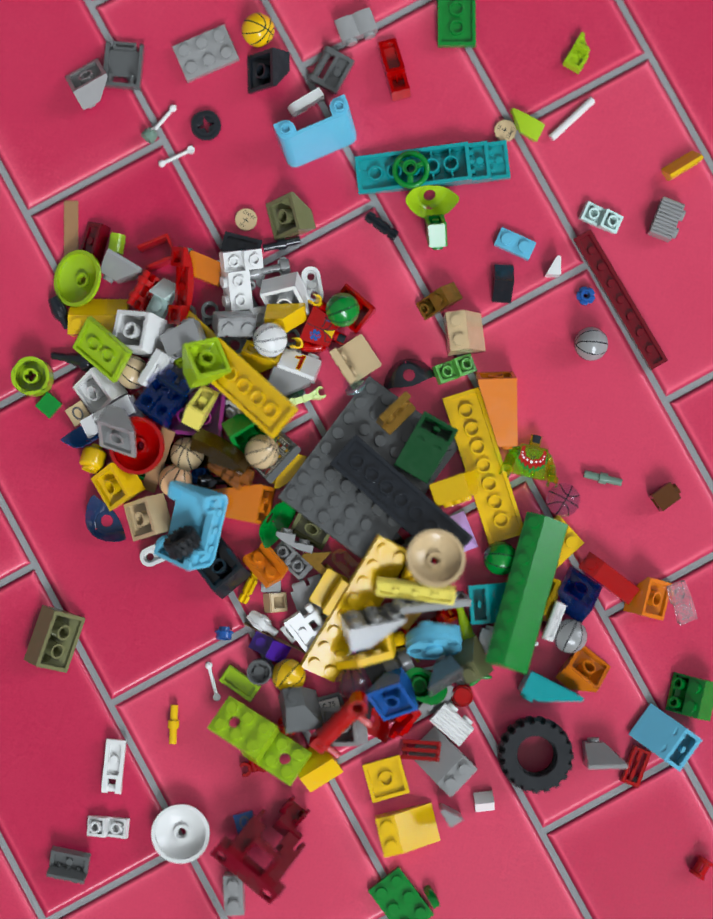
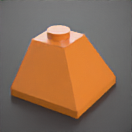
M647 577L636 585L640 591L629 605L624 602L623 611L663 621L672 583Z
M584 646L581 650L572 653L555 678L570 690L597 692L611 666Z

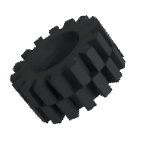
M186 525L183 528H178L177 531L174 530L173 534H169L168 538H165V542H163V546L171 559L177 560L178 558L182 559L183 556H189L190 552L193 553L194 549H198V545L201 544V538L193 526Z

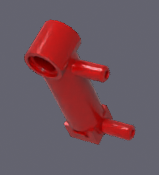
M362 691L352 692L349 700L310 736L309 746L321 755L326 751L335 759H338L341 753L332 747L331 744L351 724L358 720L367 728L373 725V722L365 716L368 710V696Z

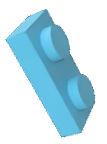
M502 227L494 246L528 261L537 242Z

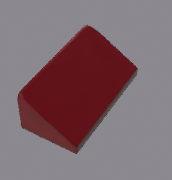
M88 221L80 250L92 253L100 264L111 228L101 223Z

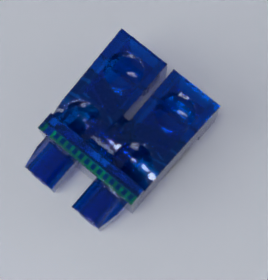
M168 369L163 375L158 373L155 380L150 383L134 402L139 411L166 429L172 424L170 421L189 400L187 394L190 391L187 381L183 378L178 385L174 384L178 375L171 369Z

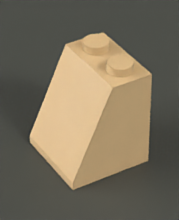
M467 310L445 312L443 322L448 356L486 352L481 313Z

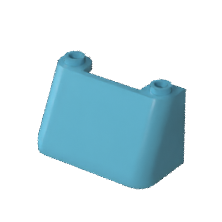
M344 94L331 101L330 112L332 116L298 131L289 120L273 124L276 139L288 165L295 168L300 167L355 142L357 133L349 104Z
M170 481L167 489L168 497L176 501L168 535L173 534V531H177L180 527L183 528L186 525H191L201 538V544L198 545V549H194L193 553L190 552L189 556H183L182 559L178 558L175 560L171 559L163 546L164 539L168 538V535H163L155 543L154 555L187 571L207 568L212 565L216 556L228 505V497L223 493L185 482Z

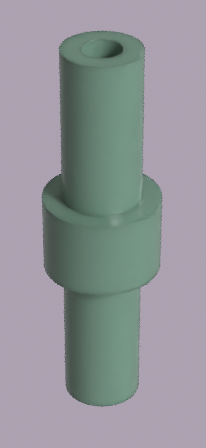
M585 470L583 478L596 480L604 485L608 483L621 486L623 480L608 476V473L604 472L595 473Z

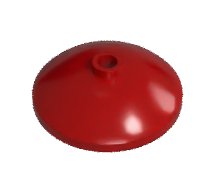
M140 416L129 417L135 430L137 456L133 458L110 449L109 453L115 465L122 471L134 475L145 474L157 467L162 460L165 450L164 437L160 428L148 418ZM140 442H143L144 447L142 449L139 446Z

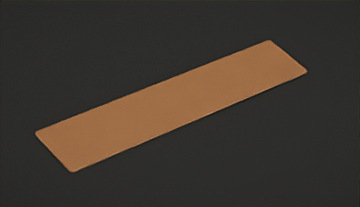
M64 201L65 256L74 250H78V201Z
M163 427L161 432L165 441L164 455L157 467L146 473L143 481L145 490L155 493L159 482V475L163 470L175 436L174 431Z

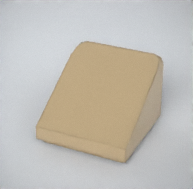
M286 592L263 594L265 613L288 611Z

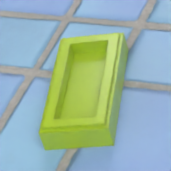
M231 664L219 679L221 683L249 702L252 701L261 688V685H255L250 682L244 673Z

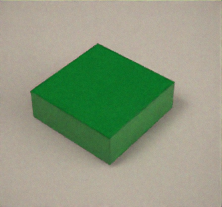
M47 392L35 407L51 419L63 404Z

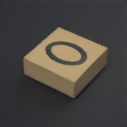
M81 400L65 410L75 427L81 424V420L91 415Z

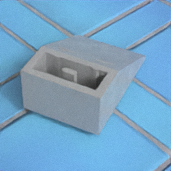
M386 603L380 607L371 606L360 611L350 610L345 614H340L343 636L351 652L371 648L407 621L405 615L400 614L392 606V603Z

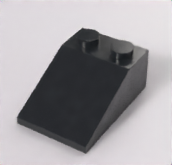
M221 536L212 565L207 568L197 569L212 591L221 599L225 598L252 575Z

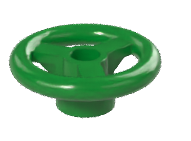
M417 151L401 153L392 165L394 180L404 188L413 189L425 183L430 173V165L427 158ZM413 156L417 157L421 161L416 163L412 159H408L405 162L402 160L406 157ZM398 166H400L403 169V172L408 176L407 182L403 181L399 177ZM409 166L414 167L413 171H407ZM424 166L423 176L420 180L413 183L414 174Z

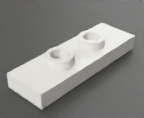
M130 394L109 404L126 410L128 417L138 412ZM106 407L80 421L88 438L99 434L97 420Z

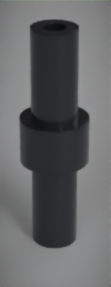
M300 236L290 239L281 238L277 239L276 242L263 244L264 252L276 249L280 251L287 249L289 246L301 244Z

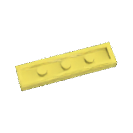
M386 577L377 578L376 596L454 605L456 586L448 585L441 588L425 586L418 581Z

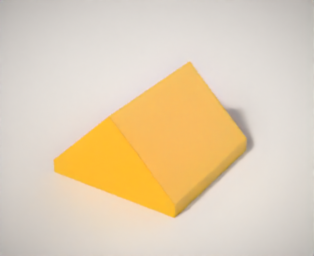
M309 747L307 750L312 752V755L298 776L307 789L313 792L344 771L337 760L325 751L321 755L315 749Z

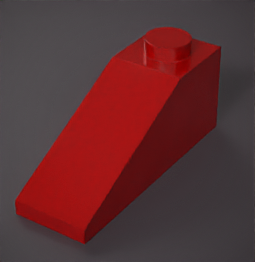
M591 552L587 554L578 566L583 573L628 605L640 591L637 586Z

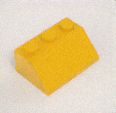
M92 299L80 307L70 306L67 334L71 337H78L87 317L90 316L113 334L117 310H129V305L126 303L128 299Z

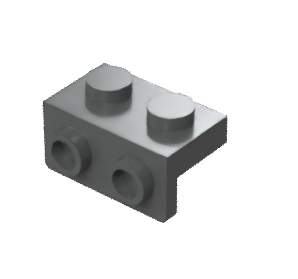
M53 846L46 876L84 884L89 872L91 853Z

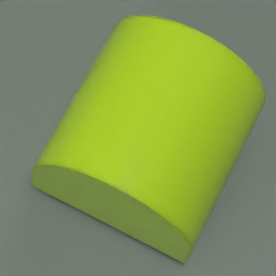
M110 233L108 248L122 256L126 236L119 233Z

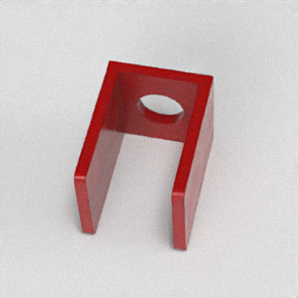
M166 233L137 245V248L142 253L166 242L169 243L171 249L174 245L169 234ZM171 255L146 265V269L149 272H153L171 264Z

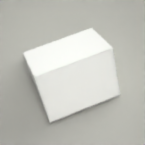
M492 790L473 793L475 812L495 810Z

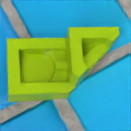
M581 32L563 63V66L578 75L588 60L590 48L585 41L584 32Z
M511 108L510 114L513 115L516 130L533 142L538 141L545 124L520 110Z

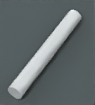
M589 97L549 137L553 141L557 139L595 103V100Z

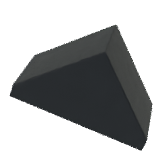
M495 264L492 302L511 304L514 287V265Z

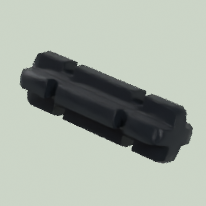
M372 212L365 216V221L369 224L372 223L374 228L384 235L387 234L389 239H396L399 234L396 229L390 228L389 224L381 218H377Z

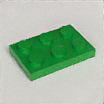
M437 0L438 48H476V0Z
M399 866L368 889V892L388 919H429L434 915V912Z

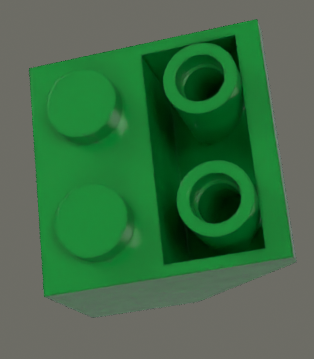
M674 672L665 710L710 721L713 710V681Z

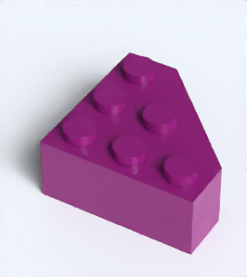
M209 383L205 386L219 392V396L201 428L223 438L224 428L221 423L225 422L227 397L212 383ZM200 387L186 396L188 399L174 417L168 411L165 413L164 428L174 431L175 435L194 436L197 430L183 424L181 421L187 405Z

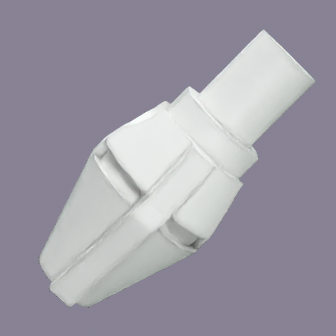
M253 610L246 617L256 629L268 632L273 637L279 632L272 626L271 620L262 613Z

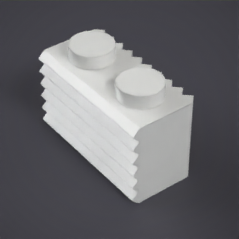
M443 702L429 720L460 746L474 730L472 726L473 721L466 715L461 717L457 713L459 709L451 702L449 704Z

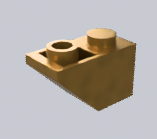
M452 282L441 286L416 303V306L424 320H427L463 299L455 283Z

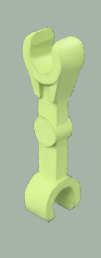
M319 386L309 394L288 400L296 406L309 400H321L326 397V394L323 396L319 395L318 391L323 389L322 386Z

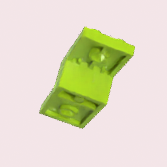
M230 695L207 727L208 730L239 749L244 757L290 787L312 755V752L282 734L278 726ZM238 718L240 720L239 726L231 727L229 725L230 720ZM284 754L289 755L291 758L287 764L280 763V757Z

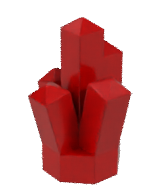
M416 710L391 719L394 724L389 729V738L395 739L397 735L404 736V734H408L412 725L422 713Z

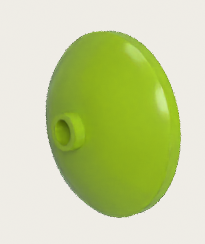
M74 250L65 255L58 264L54 275V289L62 303L71 307H80L91 301L100 286L101 267L97 258L88 251Z

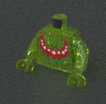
M531 434L529 445L522 443L520 446H515L505 456L503 465L499 470V474L502 471H506L508 474L507 478H509L510 474H516L541 481H546L547 479L546 487H549V483L552 482L555 484V488H557L559 481L556 476V466L552 455L548 453V449L540 448L542 437Z

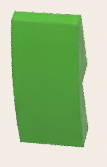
M471 353L432 367L438 385L477 371Z

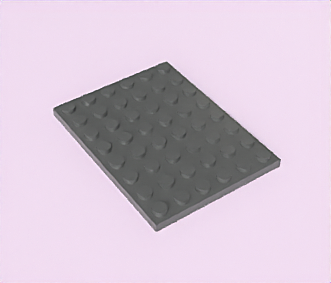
M370 376L278 496L280 500L361 559H363L377 534L392 540L401 526L332 467L330 463L357 435L425 494L430 488L429 484L435 481L458 449L454 438L428 484L395 466L397 458L422 414L415 410L391 435H388L376 421L399 397Z

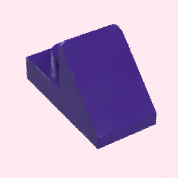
M256 631L249 645V648L277 663L286 659L291 649L290 646L259 631Z

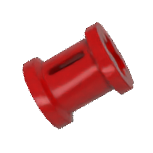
M698 855L696 864L692 869H689V872L704 881V876L709 868L713 867V863Z

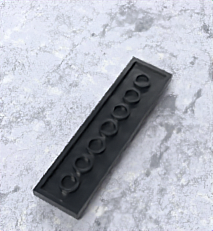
M357 435L349 441L330 463L332 467L413 538L423 531L440 529L454 535L461 543L463 549L472 540L473 536Z

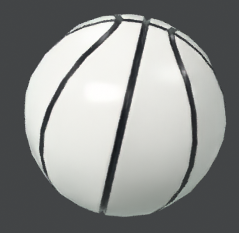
M265 323L257 328L254 333V347L263 356H278L287 346V334L281 326L274 323Z

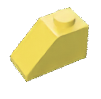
M205 385L201 386L187 405L181 422L199 431L216 402L219 392Z

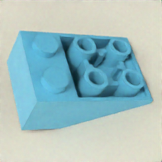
M651 703L628 734L678 771H681L702 741L697 735Z

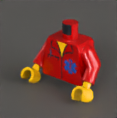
M312 293L316 300L313 302L308 299V303L314 306L300 338H291L296 341V345H290V348L299 349L307 353H318L330 349L332 342L343 346L347 335L337 331L339 326L332 324L326 315L327 303L322 300L320 295Z

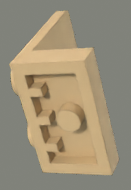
M362 334L340 348H334L329 352L350 386L382 366Z

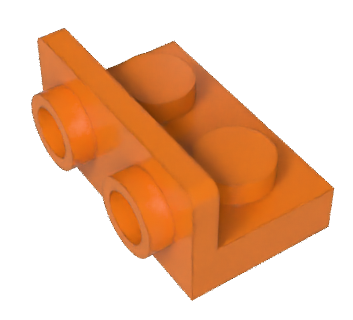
M263 543L260 544L258 549L245 555L242 559L266 588L282 580L289 569L271 547L266 549Z

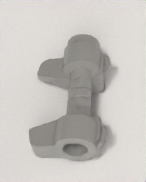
M281 257L275 265L249 270L250 280H256L257 287L261 288L265 274L279 272L281 275L289 274L291 272L289 260L286 257Z

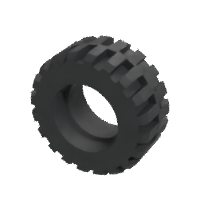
M526 716L525 719L520 718L513 725L510 724L507 727V731L502 733L501 741L498 743L497 748L498 761L504 775L515 787H519L525 792H548L550 788H557L562 780H566L568 777L567 773L571 771L573 766L571 764L572 760H574L573 746L566 732L554 721L541 716ZM531 736L545 738L553 748L551 763L547 768L539 772L525 770L519 764L517 758L520 744Z

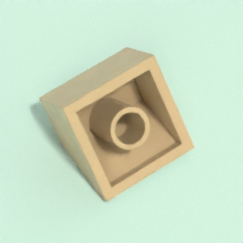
M164 493L147 496L123 505L133 541L169 532L171 518Z

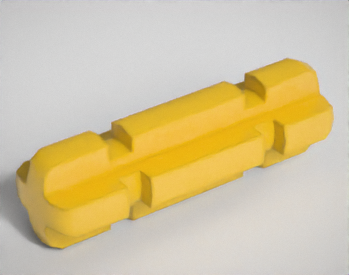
M252 571V575L247 579L242 589L243 593H240L238 601L243 604L248 603L249 596L252 595L258 582V578Z

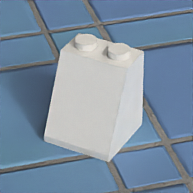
M117 310L113 335L133 351L132 354L150 359L156 349L165 351L159 336L164 334L166 329L174 327V324H167V320L150 312Z

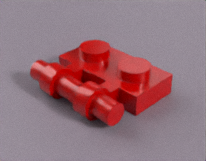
M144 269L142 274L136 279L138 282L133 291L130 290L129 298L126 302L141 312H146L154 295L149 290L161 281L157 276Z

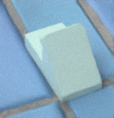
M163 278L153 286L149 292L154 295L146 312L165 319L168 313V304L172 305L175 299L176 284Z

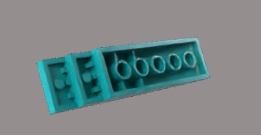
M507 140L468 143L467 141L355 157L359 195L412 190L400 186L392 175L394 160L406 151H417L423 154L429 162L430 173L425 183L421 186L448 187L511 179ZM413 156L406 157L402 160L405 162L408 159H412L416 163L421 161L417 157ZM398 166L399 177L403 181L407 182L408 176L403 172V169L400 166ZM409 166L407 171H413L414 167ZM424 166L414 174L413 183L420 180L423 176Z

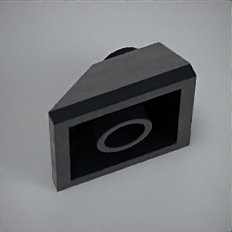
M272 47L247 56L248 94L278 85L290 71V54L288 51Z

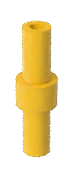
M174 704L170 705V720H168L169 744H177V729H179L178 705Z

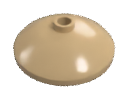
M429 529L419 533L411 541L407 549L406 561L410 573L418 582L428 587L441 588L452 584L460 577L465 567V552L459 540L451 533L440 529ZM430 559H435L437 563L432 564Z

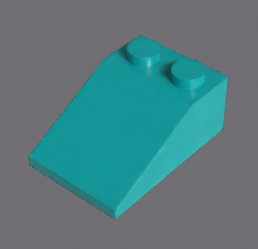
M528 669L527 675L524 674L517 688L521 692L520 696L530 702H533V700L538 702H583L584 700L581 695Z

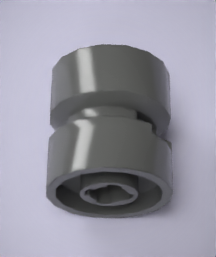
M405 646L396 649L397 651L393 659L382 661L387 672L400 667L405 672L415 668Z
M257 658L248 666L247 678L255 685H263L271 678L273 666L267 659Z

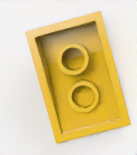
M431 802L375 815L384 858L403 854L440 841Z

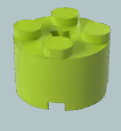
M28 356L21 358L13 367L11 381L19 392L27 396L38 397L51 390L54 374L51 367L45 361ZM32 373L36 375V377L33 380L29 379V377L32 376Z

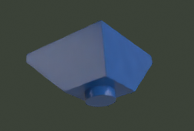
M402 667L384 673L365 692L368 700L383 721L418 710L411 680Z

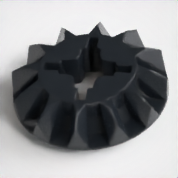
M209 110L198 112L191 121V130L195 137L202 141H211L217 137L221 131V121L218 115ZM204 119L208 124H212V126H209L208 133L205 128H201V126H204Z

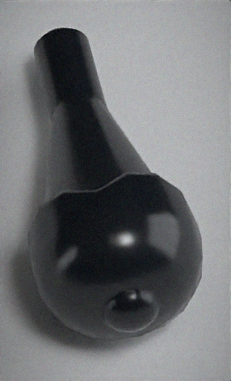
M52 352L50 355L51 359L65 361L84 372H88L94 367L79 353L64 354Z

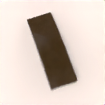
M202 428L192 437L191 451L208 456V463L242 474L249 468L250 464L246 460V455L224 438Z

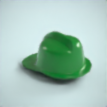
M419 667L411 668L406 672L411 680L416 700L425 704L436 705L445 699L448 691L447 688L431 698L428 696L432 672Z

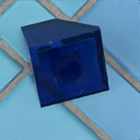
M570 566L557 591L561 603L567 605L564 613L582 623L592 611L602 586Z

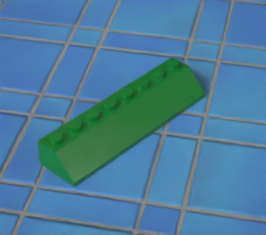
M527 512L485 658V662L527 675L567 533V524L545 515Z

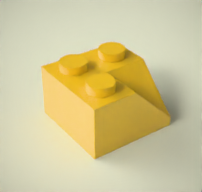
M476 469L429 484L435 504L437 506L443 505L444 508L471 500V495L478 493L479 471Z

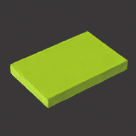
M92 316L87 317L72 347L113 383L118 381L133 353L131 349Z

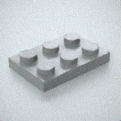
M225 25L172 46L188 83L240 61Z

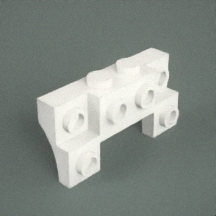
M262 249L219 252L221 267L220 285L223 288L222 304L225 307V311H251L256 317V327L265 324L266 306L253 307L249 271L264 268Z

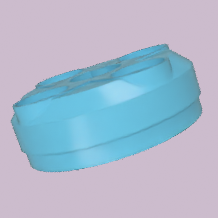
M431 621L419 623L418 626L411 629L405 636L408 655L422 660H436L442 655L446 657L450 654L452 656L456 655L462 649L460 626Z

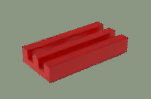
M402 740L403 747L401 751L403 753L401 759L440 761L441 742ZM408 744L436 746V749L408 747ZM407 753H434L435 757L407 755Z
M633 744L626 761L628 768L623 769L620 781L639 788L652 751ZM636 750H638V754L636 756L635 762L633 764L632 770L627 780L626 777L628 771L630 769ZM643 753H645V757L642 762L636 781L633 782V778L637 770L638 764L640 762L641 756Z

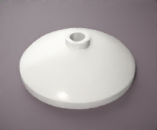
M187 804L169 806L160 812L153 823L151 831L152 843L158 854L169 862L178 864L191 862L202 855L209 843L210 828L208 821L202 812ZM184 828L186 833L180 834L179 829Z

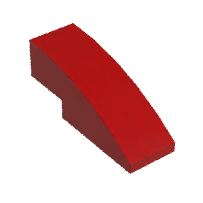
M396 38L377 42L392 101L411 97L405 66Z

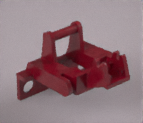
M293 795L280 809L279 813L282 815L272 826L283 836L275 849L261 838L262 832L267 827L260 821L266 810L262 809L257 816L253 815L233 841L225 835L210 853L211 856L269 905L285 889L286 886L280 880L306 845L302 842L293 850L303 837L296 828L311 811L308 808L304 810L293 801L295 799ZM255 844L273 858L265 869L247 855ZM218 851L222 852L226 858L221 857ZM263 890H267L271 896L266 895Z

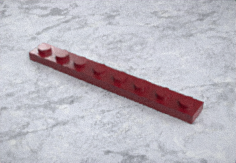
M591 229L574 238L573 241L650 371L668 361Z

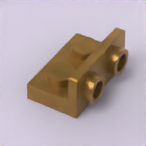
M407 391L387 408L376 421L388 435H391L416 410V407L409 401L411 395Z

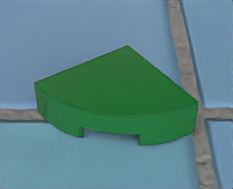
M429 885L424 887L423 891L433 909L440 906L439 899Z

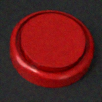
M457 685L453 688L454 694L451 699L456 706L466 707L472 702L473 692L468 686Z

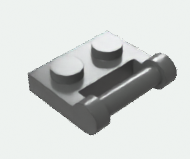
M325 46L323 49L324 53L312 74L308 75L307 80L337 95L355 61L335 49ZM329 57H333L334 60L323 79L319 78Z

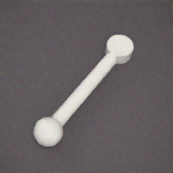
M189 146L187 150L173 157L160 160L158 165L164 167L167 163L188 153L193 154L195 149L193 146Z
M206 662L205 668L208 669L214 691L213 699L219 701L221 695L216 688L211 669L212 663Z

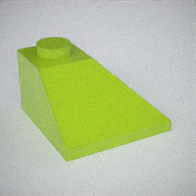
M218 337L182 345L183 373L190 389L208 385L232 371Z

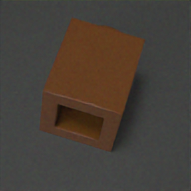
M671 482L664 484L648 496L659 512L666 510L682 498L679 495L681 493L680 489L676 484H671Z

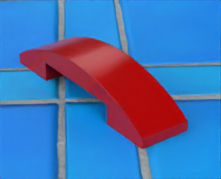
M172 246L171 266H177L174 305L168 304L167 324L180 325L187 318L191 307L194 290V272L188 248Z

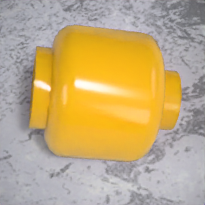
M92 444L83 448L79 460L82 470L95 474L103 469L107 457L106 452L102 450L103 447L98 444Z

